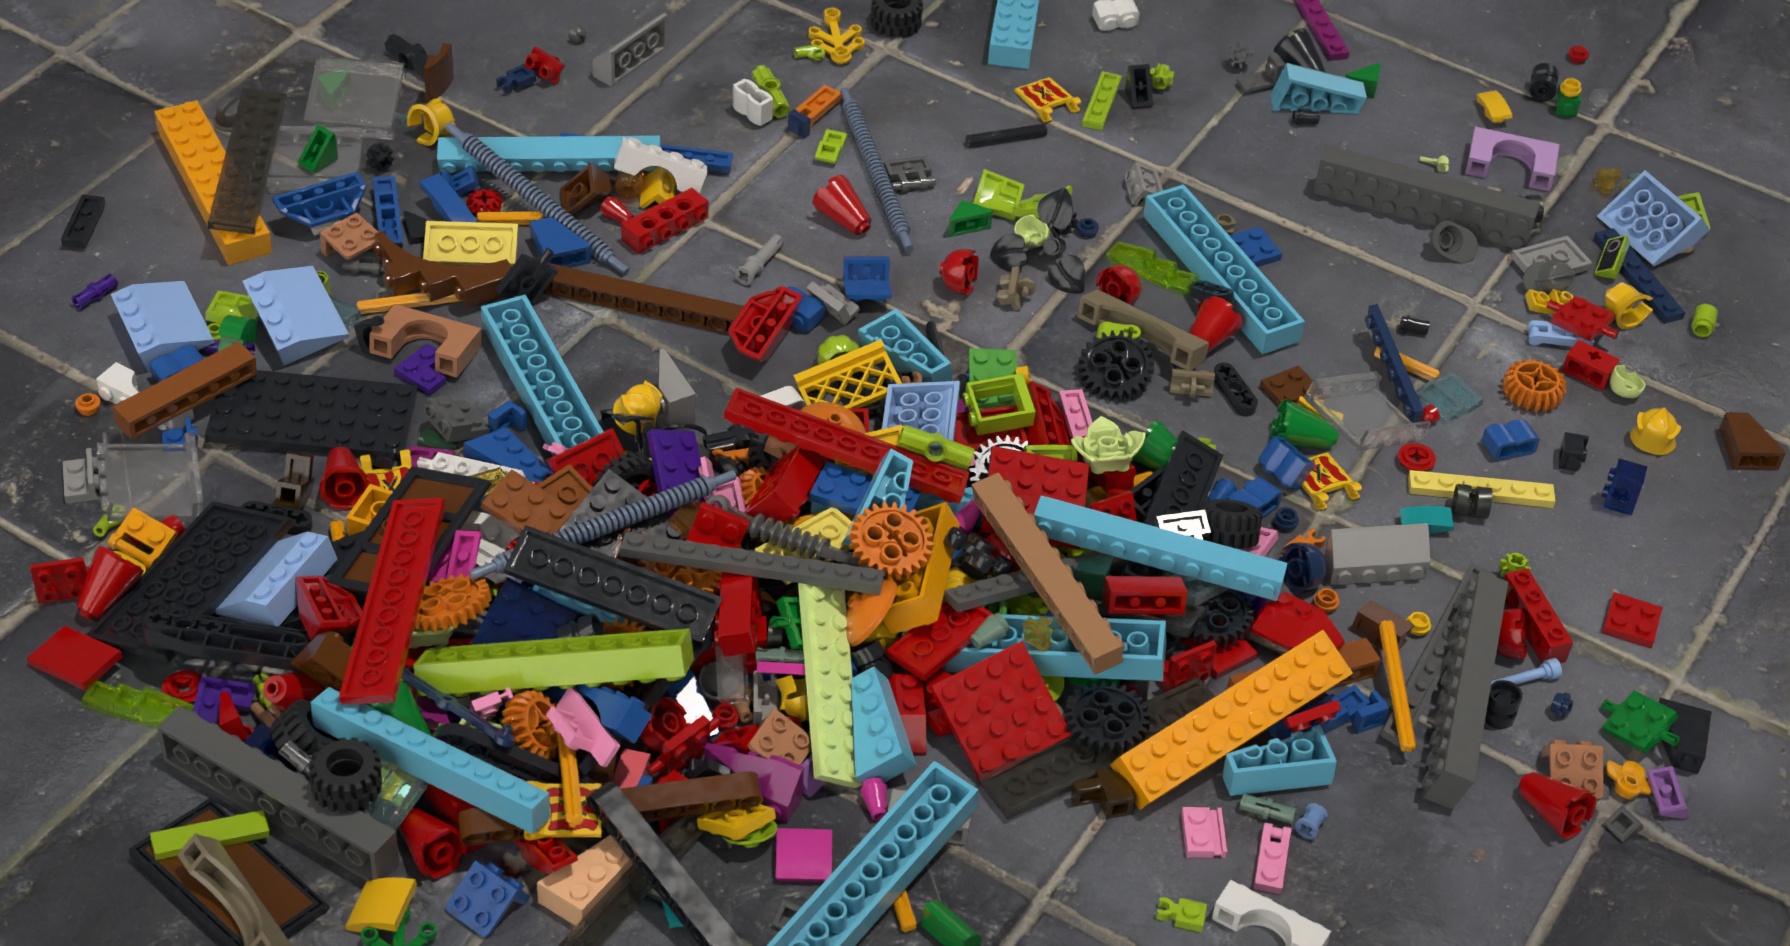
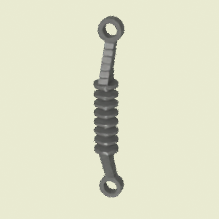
M723 495L711 496L705 502L713 505L715 501H719L722 504L723 510L750 520L747 530L750 531L752 538L757 539L760 536L763 542L770 538L771 545H776L779 541V548L784 549L788 545V551L794 552L797 548L798 555L802 556L806 552V556L809 559H812L816 554V560L824 561L828 558L859 566L861 557L853 558V552L831 546V541L828 538H823L820 542V535L815 534L811 538V532L805 531L802 534L801 528L798 527L793 531L792 525L787 524L784 527L782 521H777L774 525L773 518L769 517L765 521V515L760 513L756 517L749 516L732 507L728 498ZM865 564L859 567L868 568V565Z

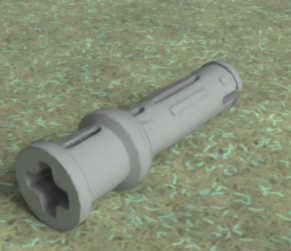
M774 234L755 255L749 256L745 260V264L736 269L735 276L740 283L750 285L754 281V277L762 273L764 264L784 245V240L777 244L782 238L781 236Z

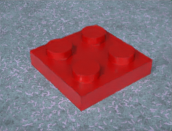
M1614 592L1602 633L1652 648L1663 607Z
M1338 700L1287 717L1282 722L1285 730L1292 728L1293 732H1297L1310 727V721L1317 719L1318 723H1322L1335 718V712L1341 710Z

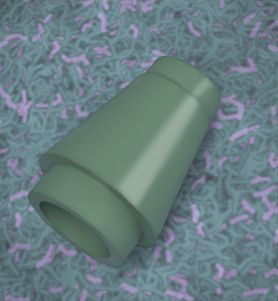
M999 613L990 614L973 635L970 636V640L976 648L980 649L1006 636V632L1010 627Z

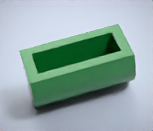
M933 900L924 905L921 926L944 946L981 945V936L940 900Z

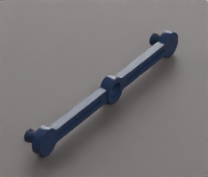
M403 669L401 679L435 700L436 706L452 711L494 738V742L504 747H512L516 738L511 734L513 726L505 724L503 730L498 729L458 703L455 697L444 694L407 669Z

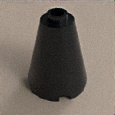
M1307 29L1294 30V35L1290 37L1288 35L1284 36L1275 46L1274 53H1277L1285 64L1288 63L1326 73Z

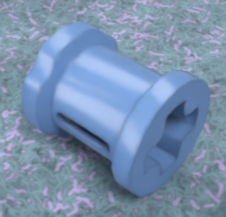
M1316 803L1308 804L1305 808L1304 816L1295 823V829L1299 835L1307 839H1314L1319 833V826L1327 820L1328 813L1326 809Z

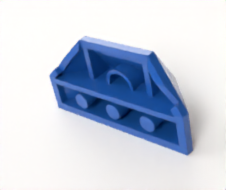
M353 172L273 196L272 201L280 214L312 228L355 214L366 190V184L358 172Z

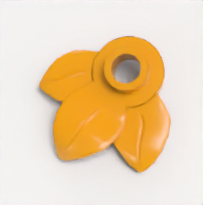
M1611 760L1607 761L1606 772L1608 776L1615 780V791L1621 797L1633 799L1640 793H1653L1649 780L1645 779V770L1639 763L1627 761L1621 766Z

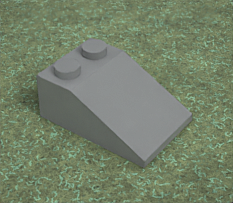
M664 348L660 349L659 391L663 396L659 415H657V423L660 428L666 424L674 423L695 424L696 393ZM678 428L674 430L688 431L691 429Z

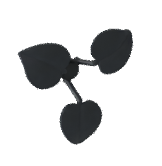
M1061 188L1044 196L1037 208L1039 219L1045 224H1050L1049 229L1054 237L1048 238L1043 246L1025 247V240L1021 235L1014 233L1006 234L995 242L990 256L1002 269L1012 271V267L1019 266L1022 269L1026 264L1027 255L1025 252L1044 250L1048 255H1056V264L1052 265L1048 270L1051 284L1063 292L1082 293L1085 291L1084 264L1080 258L1074 255H1064L1062 257L1066 250V243L1054 229V227L1065 229L1073 218L1072 198L1067 188Z
M613 409L600 410L602 420L612 416L622 425L634 421L637 430V436L633 435L635 442L634 453L639 452L651 458L648 438H642L640 420L653 421L652 417L641 414H613ZM691 423L666 424L660 428V430L693 429L707 435V431L703 427Z

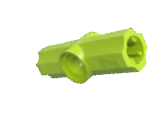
M765 65L757 66L752 71V78L758 89L764 90L772 96V115L776 116L777 119L785 117L790 112V106L780 89V81L774 78L770 69L765 67Z
M906 424L902 427L897 446L925 455L931 461H942L965 470L970 466L974 454V448L948 440L940 433H928ZM932 444H940L942 446V448L937 451H934L929 447Z

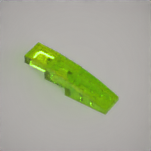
M1117 241L1106 253V256L1115 263L1129 266L1135 270L1138 276L1169 289L1188 294L1190 292L1189 285L1198 282L1197 274L1177 270V262L1157 258L1156 250Z
M98 680L90 685L82 698L81 704L108 715L158 726L179 706L188 711H193L194 708L192 704L146 686L140 691L122 683H119L117 687H113Z

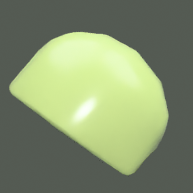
M1034 215L1020 218L1014 227L1015 234H1019L1024 238L1025 247L1043 246L1050 235L1047 224L1038 220Z
M1625 365L1615 366L1609 381L1612 391L1621 397L1630 399L1642 395L1646 385L1637 376L1636 371L1627 373Z

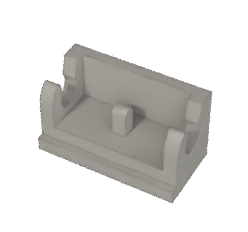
M754 670L753 724L762 722L773 708L780 712V691L775 683V680H777L776 674H771V680L765 681L763 680L762 673H757V670Z

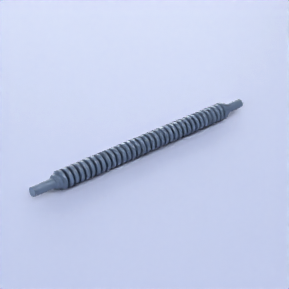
M843 87L840 89L844 101L842 109L894 236L901 240L904 250L911 252L913 246L909 238L910 227L860 106L857 101L851 98L848 89Z
M452 122L446 125L445 129L459 140L461 148L473 156L474 159L485 166L497 178L501 179L502 182L513 189L514 192L525 199L546 218L553 217L588 242L590 254L599 262L610 264L624 276L628 274L630 269L615 257L614 250L592 233V231L588 230L587 227L543 193L542 190L527 180L526 177L473 134L464 133Z
M731 470L713 478L711 476H701L700 478L659 492V494H654L606 514L554 532L552 535L581 545L582 543L659 515V513L662 514L665 511L711 495L716 487L736 480V474ZM513 549L497 554L488 564L469 570L471 580L494 572L504 574V568Z

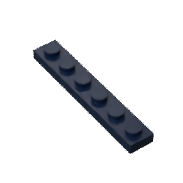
M1612 228L1595 232L1593 239L1604 250L1608 239L1619 237L1620 235ZM1629 246L1620 272L1638 292L1653 298L1650 301L1644 300L1664 324L1682 320L1685 311Z
M1378 304L1370 305L1368 315L1365 316L1366 327L1371 329L1373 343L1380 350L1381 362L1386 364L1388 368V378L1395 385L1397 399L1402 401L1404 416L1409 418L1412 426L1421 425L1424 412Z

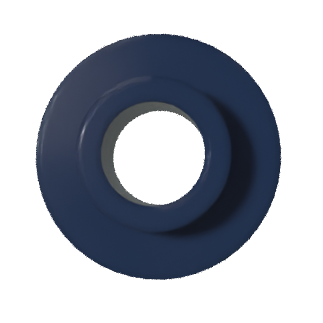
M1091 218L1081 219L1077 223L1078 233L1084 238H1092L1098 232L1099 224Z
M1283 507L1275 514L1274 522L1281 529L1292 530L1297 527L1299 518L1294 509Z
M1566 692L1563 694L1557 693L1551 704V712L1556 713V716L1563 718L1565 714L1568 715L1573 707L1571 695Z

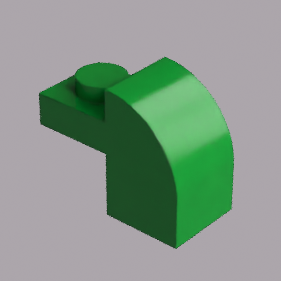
M227 315L223 319L218 331V336H221L218 351L238 341L245 348L246 343H254L258 320Z

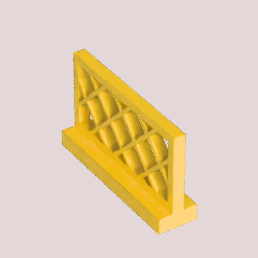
M881 339L794 375L798 391L806 402V406L811 403L827 402L822 399L825 393L828 392L836 395L832 403L838 404L842 396L851 399L850 403L843 407L861 408L887 396L888 388L881 386L885 378L894 380L896 384H902ZM885 361L886 366L883 371L873 369L874 365ZM859 371L865 372L861 380L851 378L852 374ZM870 374L880 377L877 384L866 382ZM838 380L843 381L839 389L829 387L830 383ZM848 383L858 386L854 394L844 391ZM863 387L873 390L872 394L867 397L860 396ZM813 390H821L817 399L807 396V393Z

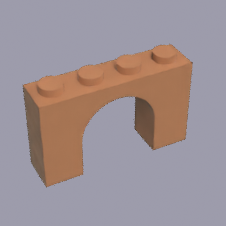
M394 304L383 317L384 324L376 326L370 332V353L390 359L394 357L405 343L415 339H431L442 343L435 352V371L456 378L481 348V328Z

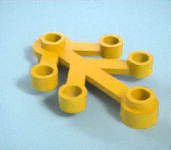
M828 8L824 11V21L830 26L832 35L821 31L819 27H810L808 37L813 40L811 45L822 47L825 53L831 55V59L834 62L845 64L851 60L852 52L864 49L865 40L860 37L862 28L859 25H851L849 30L841 35L838 26L841 12L836 8ZM852 37L854 38L851 44L843 46ZM822 40L834 45V48L824 44Z

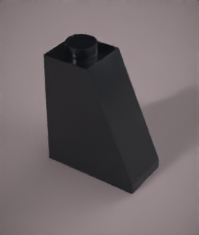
M1659 698V703L1675 710L1678 715L1677 720L1670 726L1669 732L1680 737L1679 743L1676 746H1672L1662 740L1671 766L1698 774L1706 756L1712 711Z

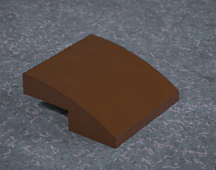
M443 43L438 56L429 55L424 66L426 102L439 98L449 88L454 79L452 44Z

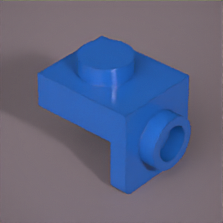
M472 167L454 176H451L446 169L442 171L443 178L450 184L458 196L470 192L479 186L476 172Z
M510 400L493 409L488 414V426L491 428L490 433L505 427L509 428L511 425H515L522 431L527 428L526 412L522 407L515 405Z

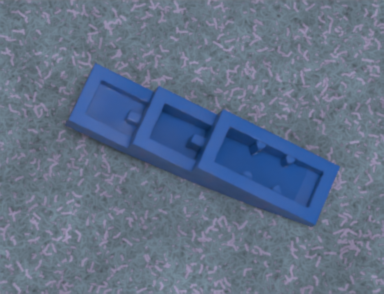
M440 173L420 181V188L432 200V207L444 218V221L477 222L462 199Z
M395 176L373 177L378 232L383 231L396 245H403Z
M1354 684L1338 696L1332 693L1315 705L1309 702L1288 717L1338 700L1341 710L1335 712V718L1322 723H1318L1317 719L1310 721V727L1300 730L1302 733L1311 731L1312 727L1321 725L1325 734L1353 719L1356 709L1364 705H1371V702ZM1282 721L1268 729L1269 734L1274 739L1278 738L1280 741L1290 738L1291 734L1295 733L1292 728L1285 730Z

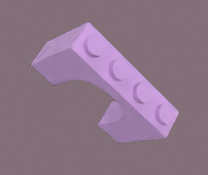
M1475 127L1465 174L1486 178L1491 160L1501 156L1514 157L1523 161L1530 168L1529 188L1550 192L1555 176L1560 144Z

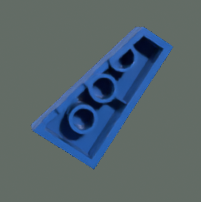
M507 427L464 442V458L522 470L526 476L525 478L531 482L537 481L540 483L553 475L552 471Z

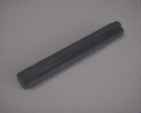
M1046 124L1029 125L966 135L965 142L967 147L970 148L1043 137L1047 135L1048 130Z

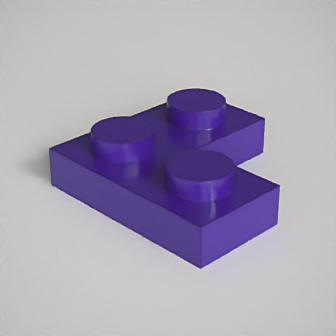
M428 343L394 368L395 376L410 385H418V390L428 396H431L446 384V377L434 370L435 352L437 349Z
M201 676L193 711L205 721L219 726L220 693L225 690L226 692L228 691L237 711L250 712L256 684Z

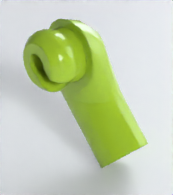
M810 45L794 48V54L796 59L808 57L815 61H820L825 57V50L822 47Z
M113 507L111 513L102 516L94 526V534L102 537L109 529L122 524L125 520V510L122 507Z

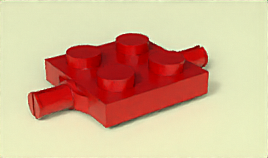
M1575 296L1566 304H1560L1550 299L1546 307L1556 312L1552 315L1551 323L1579 337L1591 341L1596 336L1604 334L1615 340L1619 335L1618 330L1609 327L1614 321L1615 314L1586 301L1584 298Z
M702 715L663 744L662 752L657 760L646 767L647 773L653 777L659 772L662 777H666L673 769L681 773L686 768L690 759L696 758L699 760L704 755V746L710 733L721 725L719 719L713 717L709 720L706 716Z

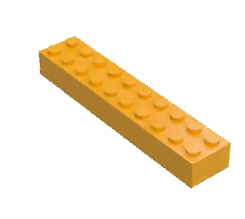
M198 100L154 111L158 133L228 266L272 254L270 232Z
M1322 630L1126 752L1110 766L1127 780L1135 798L1134 802L1139 810L1225 757L1226 754L1236 750L1335 687L1353 674V672L1325 631Z

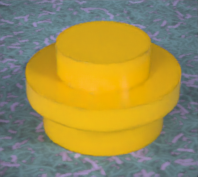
M1567 78L1561 84L1560 90L1567 97L1578 96L1582 90L1581 83L1574 78Z
M1414 612L1407 617L1406 621L1414 625L1410 633L1422 636L1430 631L1431 622L1425 613Z

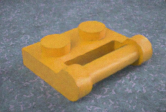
M133 507L116 533L110 536L107 546L114 550H121L143 563L148 569L173 543L178 534L173 529ZM128 535L154 551L148 555L127 543L124 539Z

